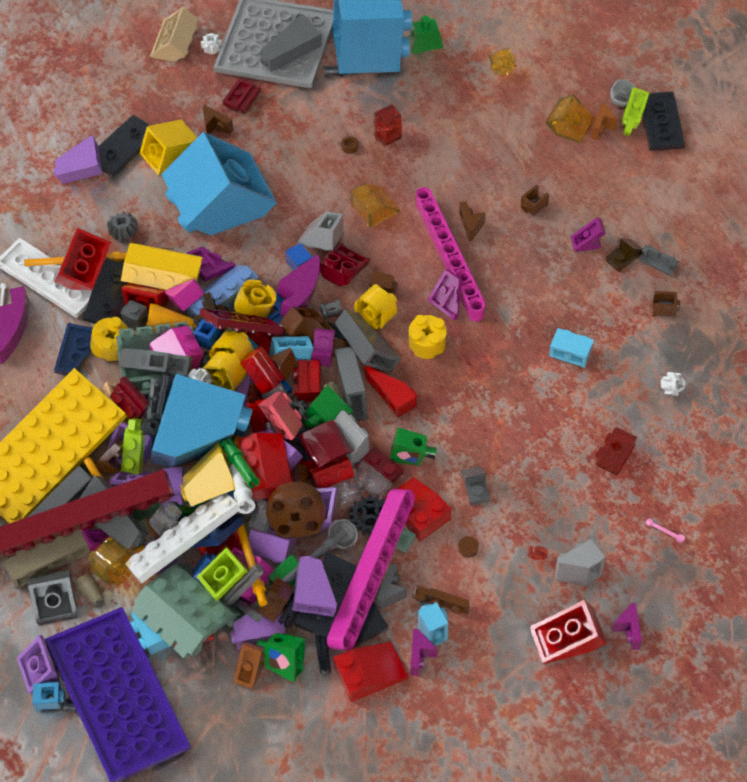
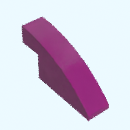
M315 255L279 280L277 294L285 299L281 306V316L285 317L292 306L307 308L316 290L319 275L320 258L318 255Z
M24 286L10 289L12 304L0 306V364L4 363L15 350L26 327L29 305L28 295Z

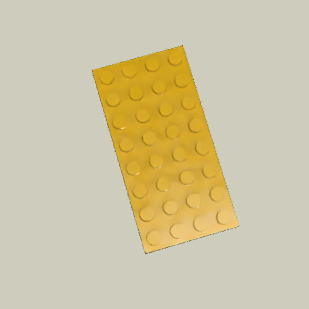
M75 368L0 442V515L8 523L28 517L127 417L124 411Z

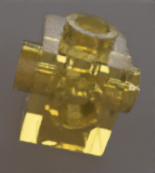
M510 48L500 49L488 55L491 69L496 75H508L512 73V69L517 67L515 56L511 53Z

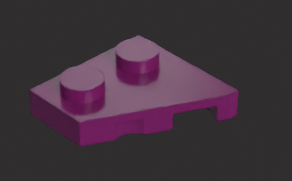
M202 246L186 253L203 257L200 276L204 281L227 273L235 267L234 262L228 263L222 260L220 255L212 253Z
M445 269L427 301L452 320L458 319L462 279L449 269Z

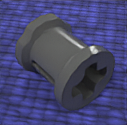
M338 299L328 304L320 303L323 319L342 314Z

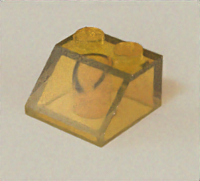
M572 94L558 100L545 123L555 135L580 143L594 117L578 98Z
M364 183L350 191L351 205L369 227L400 212V209L381 186Z

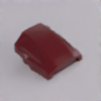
M342 243L329 251L320 262L319 271L324 279L339 287L349 285L350 281L370 263V258L343 246L344 244Z
M334 420L325 422L298 436L306 453L311 457L318 469L354 451L347 443Z

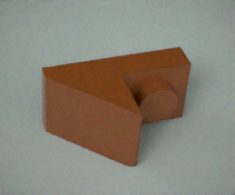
M605 102L601 103L592 127L591 139L598 140L600 134L604 133L605 128L616 130L617 118Z
M247 642L242 644L234 683L251 689L255 687L265 663L262 660L264 648Z

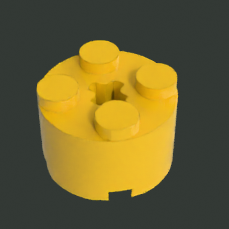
M247 280L243 283L237 294L234 308L237 313L268 317L276 301L275 291L271 286L267 285L266 287L261 284L262 281Z
M375 284L355 301L354 309L356 313H360L373 329H381L397 314V298Z
M417 315L415 320L412 321L409 326V347L417 357L432 359L439 353L442 354L446 348V326L443 319L431 315Z
M104 318L94 324L90 348L99 359L101 357L110 362L118 360L116 337L119 335L120 329H128L120 318Z
M226 331L214 343L209 356L211 359L216 352L223 351L230 354H238L242 361L254 349L244 332Z
M216 352L203 367L211 375L212 382L210 384L231 391H235L247 376V372L240 364L241 358L236 353Z

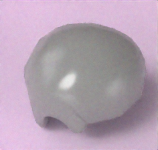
M626 79L618 80L610 91L612 102L616 106L626 107L633 87L636 88V86Z
M347 519L334 520L328 528L327 537L332 538L341 529H344L348 535L337 543L336 548L342 550L351 548L358 538V531L355 525Z

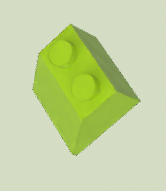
M226 547L197 578L213 598L218 601L249 570Z

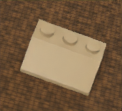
M184 7L166 18L162 23L150 57L174 62L184 58L188 54V46L193 40L192 35L197 29L198 18Z

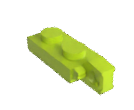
M635 87L632 88L622 118V124L625 125L623 135L630 136L632 128L637 129L649 92Z
M129 419L128 428H125L121 471L142 473L145 435H143V430H141V419Z

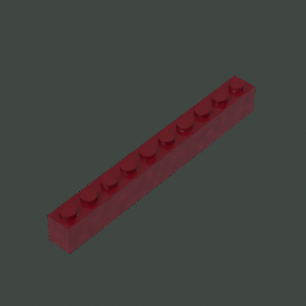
M163 469L1 526L0 557H12L16 555L17 551H28L34 549L37 544L51 543L55 541L54 538L59 536H71L74 534V531L79 529L82 531L91 529L94 524L99 522L101 524L108 523L116 516H128L132 513L131 511L136 509H148L151 507L150 504L156 502L165 503L170 500V497L175 496L169 475Z

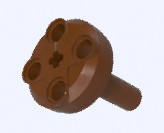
M296 464L291 470L293 482L277 487L271 493L267 502V521L280 538H303L317 534L321 531L325 520L326 506L321 493L313 486L307 484L308 468L303 464Z

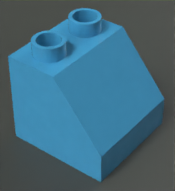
M334 0L332 31L339 74L400 72L401 58L409 57V38L403 37V31H411L412 29L411 10H403L401 0Z
M202 132L161 174L168 187L165 194L169 201L177 206L180 212L178 216L180 225L191 233L198 230L208 235H214L259 219L277 204L252 154L206 132Z
M176 374L152 448L151 463L168 468L172 466L179 467L203 457L219 442L222 443L226 440L229 445L228 438L232 439L235 435L244 437L253 410L242 406L245 394Z

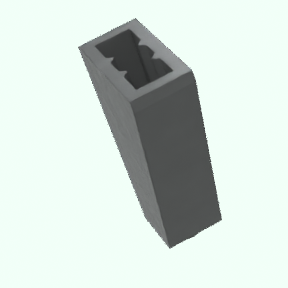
M302 14L260 50V62L263 67H267L272 72L321 47V34Z
M345 309L335 322L364 365L391 373L401 360V357L359 313Z
M352 347L335 349L336 366L344 401L353 410L351 415L356 421L368 419L366 393L355 352Z
M78 466L29 516L78 500L92 478Z
M94 475L80 498L109 489L111 486L104 478ZM132 514L125 517H113L112 521L101 524L99 522L94 524L131 550L140 548L147 534Z

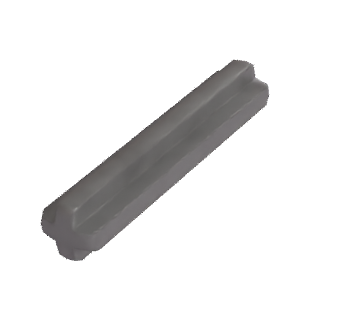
M254 565L222 597L225 605H232L264 573L261 565Z

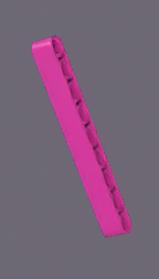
M425 187L419 188L416 191V208L445 269H449L462 279L460 300L468 317L472 321H481L485 316V301L431 190Z
M404 489L390 490L327 637L329 648L343 651L353 649L415 501L413 491Z

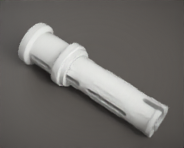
M232 464L230 471L235 485L234 498L238 502L236 507L240 513L248 514L255 509V502L251 499L252 491L247 487L245 480L234 464Z

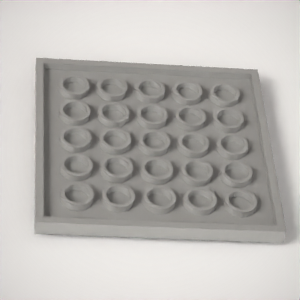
M239 0L213 67L214 72L312 89L332 32L333 10L275 0ZM303 14L321 34L322 46L270 72L260 62V50Z

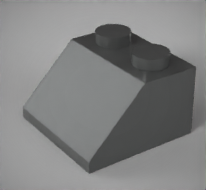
M70 570L29 578L28 588L36 624L78 615Z

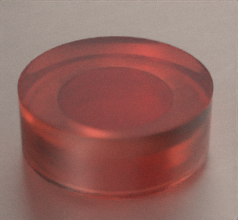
M531 546L528 548V557L533 560H546L549 550L541 546Z

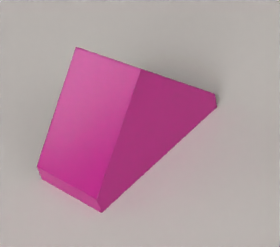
M192 279L170 288L164 293L176 308L185 311L202 297L205 292L197 281Z

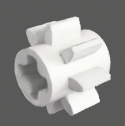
M213 33L203 36V41H201V48H204V52L208 54L217 53L222 46L221 39Z
M199 368L197 371L193 369L188 374L189 378L208 384L212 382L210 373L205 369Z
M667 372V376H664L661 380V388L665 390L667 395L678 396L679 392L685 387V381L681 377V373Z

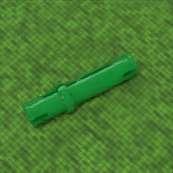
M227 439L229 445L224 440L221 443V447L228 455L229 462L234 464L249 488H254L251 482L256 487L260 480L244 459L243 452L237 449L232 439Z

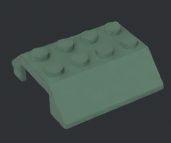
M187 322L174 323V328L188 326ZM171 324L155 325V332L152 331V326L137 327V334H134L133 328L120 329L119 335L116 337L118 361L120 362L122 348L151 351L149 344L170 330ZM120 368L121 376H126L143 396L149 395L151 378L162 379L163 373Z
M175 563L145 585L133 602L135 607L132 612L142 621L148 617L145 624L156 634L160 633L159 637L170 647L176 644L174 650L182 658L186 659L188 656L193 658L202 651L204 640L225 624L232 628L233 623L246 614L234 603L227 606L222 601V598L216 601L205 586L193 578L192 570L194 568L190 564Z

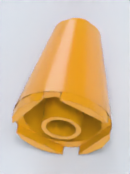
M150 303L147 326H152L153 332H155V325L171 324V328H174V323L187 322L189 327L192 326L193 332L196 330L197 323H193V318Z

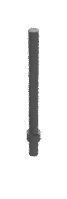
M341 529L332 538H327L323 545L310 556L319 559L328 551L331 552L337 547V543L348 535L347 532ZM298 566L282 580L290 584L296 579ZM258 600L250 606L256 611L260 606Z

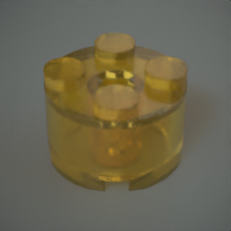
M109 537L96 551L91 552L89 555L90 571L107 585L112 586V584L118 586L132 574L125 563L135 553L117 540Z

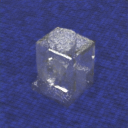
M172 501L159 507L149 520V524L161 537L166 530L172 529L179 523L178 519L182 512Z

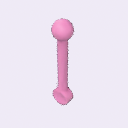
M650 518L646 520L647 526H653L676 538L678 543L684 542V535H677L654 523Z

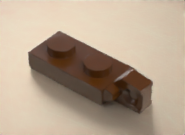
M416 585L412 595L413 599L421 603L427 601L434 604L437 602L440 608H449L455 614L461 615L464 613L468 615L470 610L469 600L434 588L428 589Z

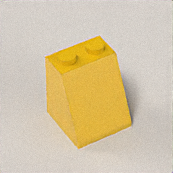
M182 120L150 125L146 128L139 154L158 175H161L198 137Z
M220 442L215 444L183 477V484L180 485L182 489L181 494L185 502L189 501L190 506L235 489L230 465Z

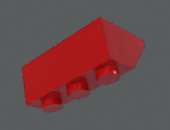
M77 227L54 282L71 290L92 291L111 242Z
M254 433L238 439L239 448L243 452L244 459L260 480L256 487L251 482L254 488L250 489L254 499L259 501L268 498L280 485L293 482L282 433Z

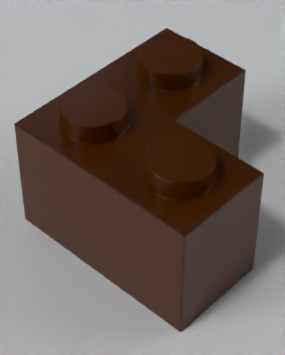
M292 306L280 322V325L284 327V332L291 337L309 336L313 347L315 329L334 330L314 308Z

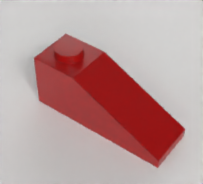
M368 366L364 368L365 379L398 418L417 406L418 396L413 388H409L406 383Z

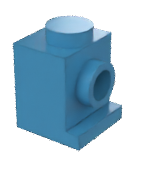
M59 682L33 684L32 704L36 712L45 709L61 708V702H65L66 695Z

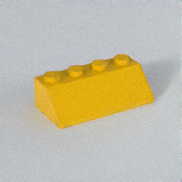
M130 243L124 261L121 281L164 290L195 279L198 283L203 257Z

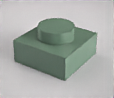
M403 528L395 548L406 553L415 540L416 534Z

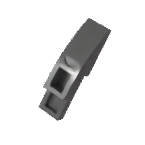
M122 348L119 367L155 373L179 374L189 377L192 357L166 352Z

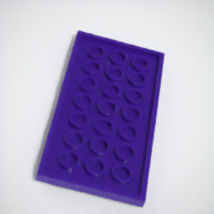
M123 607L45 638L48 650L109 782H119L191 749Z

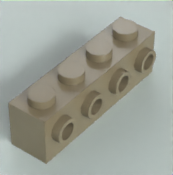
M80 529L74 531V534L71 536H59L54 538L55 541L51 543L37 544L34 549L23 551L4 560L5 567L16 589L28 584L30 577L49 574L90 554L88 544Z

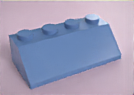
M237 265L203 288V291L205 293L210 292L213 295L217 306L221 304L231 310L234 308V301L243 283L252 279L259 280V278L248 266ZM203 296L184 311L190 318L194 319L197 325L199 323L194 316L199 315L201 308H203Z

